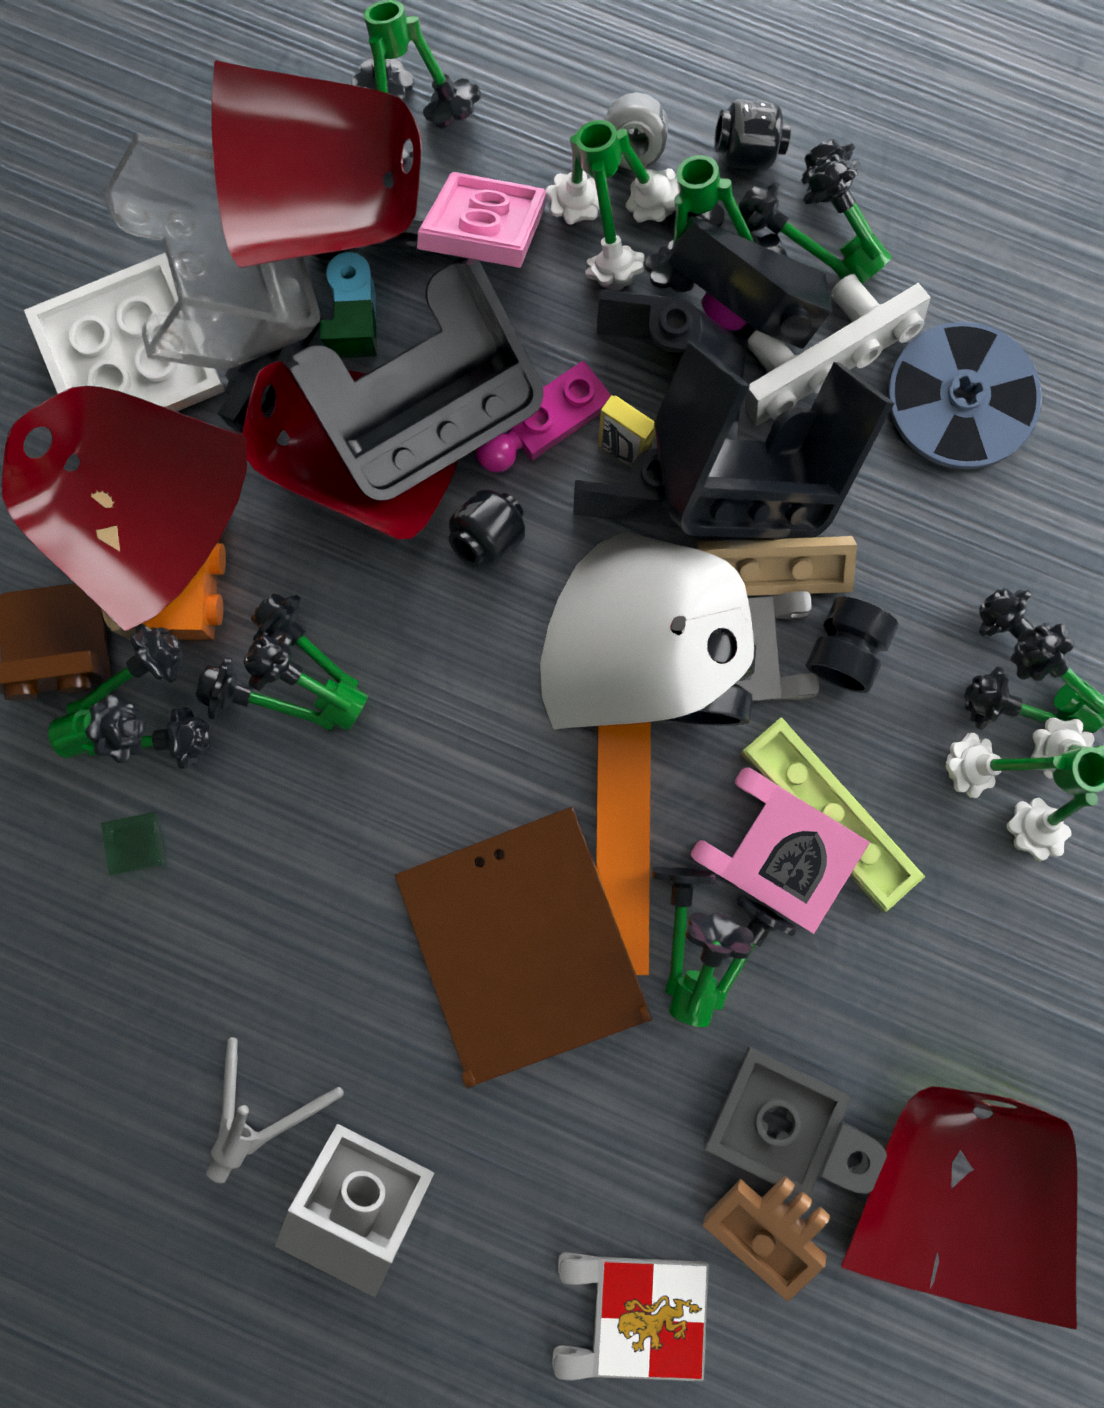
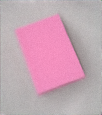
M452 172L418 231L417 249L521 268L545 209L546 190L544 188Z

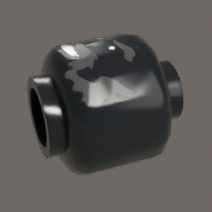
M480 490L476 492L449 519V531L451 534L448 537L452 549L464 562L471 566H496L525 537V524L522 519L523 509L519 502L507 493L500 494L493 490Z

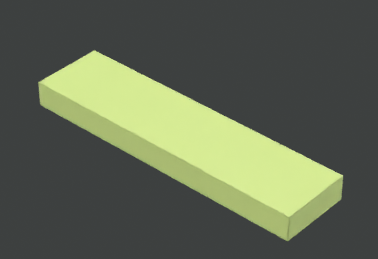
M782 717L740 753L756 772L870 842L850 877L881 912H887L925 878L923 873Z

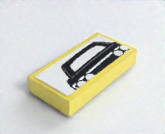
M611 395L601 409L598 446L631 468L638 455L652 448L654 421L616 395Z

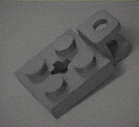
M749 1046L704 1146L705 1151L774 1185L786 1176L795 1184L791 1193L798 1195L800 1192H804L808 1196L812 1192L818 1175L849 1191L869 1193L873 1190L887 1157L885 1149L876 1140L863 1131L842 1122L852 1098L851 1095ZM778 1106L787 1108L785 1118L793 1123L789 1133L779 1131L775 1138L770 1137L766 1134L768 1125L762 1120L763 1115L766 1111L774 1113ZM860 1151V1162L854 1167H848L847 1160L850 1154Z

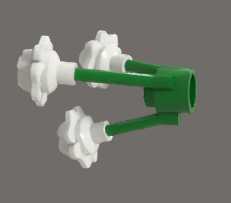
M595 120L581 126L577 133L570 137L573 152L572 172L569 174H557L554 178V185L548 186L546 189V197L551 202L550 213L555 217L562 216L565 222L570 225L583 220H595L597 209H600L604 238L601 240L602 251L600 254L587 260L585 274L588 279L597 280L603 288L606 287L612 291H618L624 286L632 285L635 275L644 271L643 262L645 261L643 253L634 252L630 246H622L621 238L615 234L606 179L616 173L622 159L621 154L636 176L635 181L630 185L631 195L626 202V208L629 212H633V217L637 222L640 223L646 220L661 222L665 217L671 215L676 210L674 198L679 191L677 178H675L676 174L672 169L668 168L659 172L652 169L645 170L630 145L626 129L622 128L616 131V127L612 123L605 120ZM587 173H588L592 178L587 179Z
M1049 718L1045 723L1046 730L1038 729L1033 733L1035 749L1031 758L1001 759L1000 756L993 754L992 743L989 739L983 738L979 740L977 734L967 733L961 742L951 744V753L947 756L946 769L949 772V778L954 782L956 792H966L970 798H978L984 789L995 786L996 780L994 776L999 775L1001 771L1042 770L1043 775L1050 779L1053 778L1061 790L1074 795L1072 800L1059 809L1049 807L1041 798H1034L1029 804L1021 801L1015 805L1014 817L1007 823L1008 831L1015 837L1013 842L1017 850L1029 852L1040 862L1046 860L1049 855L1054 858L1062 856L1064 853V842L1071 836L1069 826L1063 824L1064 820L1083 807L1095 806L1098 803L1096 792L1104 790V745L1091 747L1094 742V736L1090 732L1083 731V723L1078 719L1061 721L1057 718Z

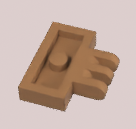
M786 1176L781 1178L763 1197L740 1179L706 1213L702 1226L789 1302L825 1267L827 1255L810 1240L826 1225L830 1215L821 1207H818L804 1220L801 1216L812 1203V1199L804 1192H800L788 1205L783 1202L795 1186Z

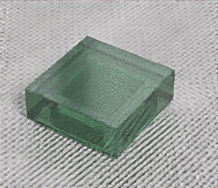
M150 812L101 823L109 875L116 876L167 865L158 813Z

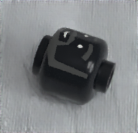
M736 99L728 110H721L719 113L714 139L715 152L722 154L723 161L729 167L766 171L774 164L778 154H786L790 142L791 125L790 123H783L781 108L773 102Z

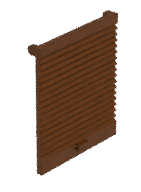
M573 806L395 874L463 1067L462 1078L467 1089L631 1027L652 1021L651 1012L644 998Z

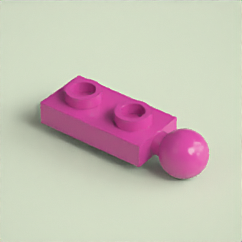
M584 360L543 387V401L534 415L512 427L507 433L500 434L476 449L477 460L484 469L494 473L506 471L515 462L517 450L520 448L533 461L601 415V409L611 397V394Z

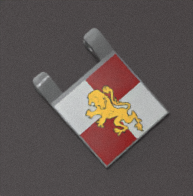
M562 1253L559 1255L557 1271L561 1282L570 1285L596 1283L593 1350L566 1345L556 1346L552 1352V1366L558 1379L579 1380L598 1377L704 1382L709 1264L707 1262L596 1257L578 1253Z

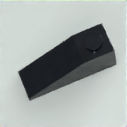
M694 216L691 217L667 255L668 264L759 332L798 348H805L832 312L824 272Z

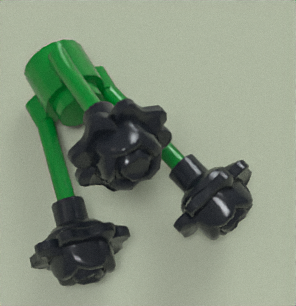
M829 139L827 142H821L816 147H813L810 151L811 153H807L804 157L807 170L802 174L803 177L801 179L803 185L809 183L806 190L807 194L803 199L805 204L831 202L837 213H844L856 234L839 249L844 255L842 260L835 257L787 222L789 217L778 210L779 201L776 196H778L780 184L775 182L767 188L754 185L751 190L746 192L739 203V210L750 233L754 230H762L765 227L777 235L779 232L783 233L832 268L841 280L848 275L855 274L859 281L864 283L892 259L890 253L872 232L849 190L853 183V178L857 176V170L861 165L858 159L849 162L853 155L852 151L855 149L853 143L840 146L835 139Z
M1004 587L1002 590L998 589L988 596L985 602L979 606V614L983 623L978 632L982 636L988 635L990 637L997 633L1009 631L1018 640L1014 647L1015 652L1011 656V661L1017 665V677L1022 680L1031 677L1035 681H1041L1049 673L1054 678L1060 677L1066 684L1059 689L1054 698V706L1058 709V713L1053 714L1023 704L1022 698L1011 695L1008 688L1009 675L1004 673V669L1001 667H995L988 675L975 676L972 684L966 688L964 707L971 712V721L975 722L976 728L983 730L990 722H995L1001 714L1016 717L1019 714L1046 723L1049 718H1057L1061 721L1078 719L1083 723V731L1094 733L1104 726V695L1069 668V662L1065 654L1073 649L1074 642L1068 638V628L1063 623L1053 627L1049 623H1043L1034 628L1024 617L1028 603L1027 600L1032 595L1028 589L1023 591L1017 590L1013 593Z
M272 594L265 598L259 607L255 609V614L251 616V621L258 627V632L254 635V642L243 661L246 670L251 674L249 686L238 683V677L232 665V658L226 657L219 667L208 665L205 668V671H203L199 678L196 691L198 701L208 706L209 719L214 720L221 709L225 710L232 703L245 707L251 703L314 722L328 731H331L334 725L348 731L362 711L368 695L356 688L359 683L358 680L344 673L304 636L306 631L295 622L301 598L298 595L284 598L278 594ZM295 644L299 646L337 683L328 678L325 684L322 685L302 673L303 668L291 661L290 645L292 647ZM278 679L291 686L297 683L317 695L313 706L321 711L318 712L253 692V689L261 691L267 683H273Z
M144 624L136 626L135 634L129 637V641L135 650V655L126 661L127 667L84 698L67 704V715L53 720L48 728L50 745L63 758H73L88 753L91 756H110L117 763H125L129 759V755L141 753L142 748L154 747L156 751L169 750L172 758H177L178 767L180 769H187L188 766H196L199 760L198 756L206 752L210 746L209 724L201 718L195 717L190 707L172 709L170 722L166 729L155 730L152 735L142 736L147 727L145 721L138 715L137 705L134 703H123L114 695L106 697L132 677L141 678L148 672L157 680L164 678L172 683L177 679V672L183 667L180 661L183 657L181 652L182 644L176 636L169 633L168 629L163 627L149 628ZM104 697H106L103 703H97Z

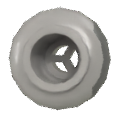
M637 92L623 95L612 103L606 113L605 121L612 123L616 127V131L622 128L627 130L632 149L643 167H649L659 159L665 150L668 133L665 111L657 100L647 94ZM621 154L622 159L619 166L621 168L631 170L630 166Z

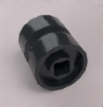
M845 596L836 597L823 624L828 636H822L816 640L805 666L811 673L816 674L817 677L837 687L858 693H868L881 667L880 660L876 654L881 651H888L899 625L898 621L890 613L869 602Z

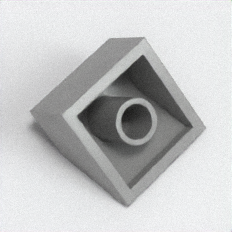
M337 1124L291 1204L275 1247L376 1297L435 1172Z

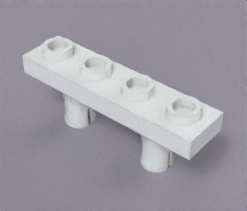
M851 274L834 286L831 298L839 305L852 323L801 354L794 355L784 341L758 330L755 331L748 340V348L768 373L749 384L750 387L746 394L745 412L756 426L771 417L776 419L780 414L794 408L797 401L810 393L815 392L818 394L833 362L842 363L848 369H852L855 366L863 368L872 363L883 349L897 341L904 343L912 339L921 331L925 324L924 320L931 298L928 293L917 283L884 304H878L857 276Z

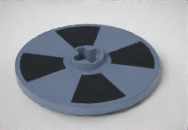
M961 321L932 327L915 337L904 348L891 371L887 398L895 403L890 411V415L897 431L915 452L938 465L969 470L994 465L1012 455L1023 445L1038 421L1042 403V391L1039 376L1032 360L1015 340L991 326ZM960 386L964 392H973L975 395L969 405H967L964 398L956 399L954 397V393Z

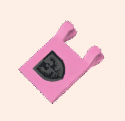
M746 767L740 771L735 779L736 786L765 804L733 857L731 858L704 840H699L691 851V856L701 865L814 934L870 842L779 787L758 772Z

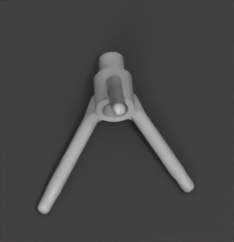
M234 1037L227 1040L222 1117L218 1133L219 1137L211 1150L213 1160L206 1171V1175L214 1182L224 1183L232 1169L241 1166L247 1154H252L267 1141L341 1098L344 1094L342 1088L337 1087L264 1130L255 1132L250 1126L245 1124L249 1113L247 1106L241 1105L238 1107L234 1116L238 1040Z

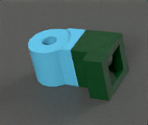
M345 252L338 254L332 258L326 270L327 280L334 299V319L320 320V339L322 345L335 351L340 358L377 357L376 291L371 278L369 264L364 257L357 253Z

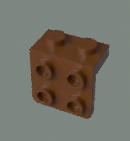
M75 583L5 592L0 595V693L4 695L5 700H30L37 698L38 692L58 690L59 693L65 694L87 692L91 690V685L103 684L111 678L107 627L102 609Z

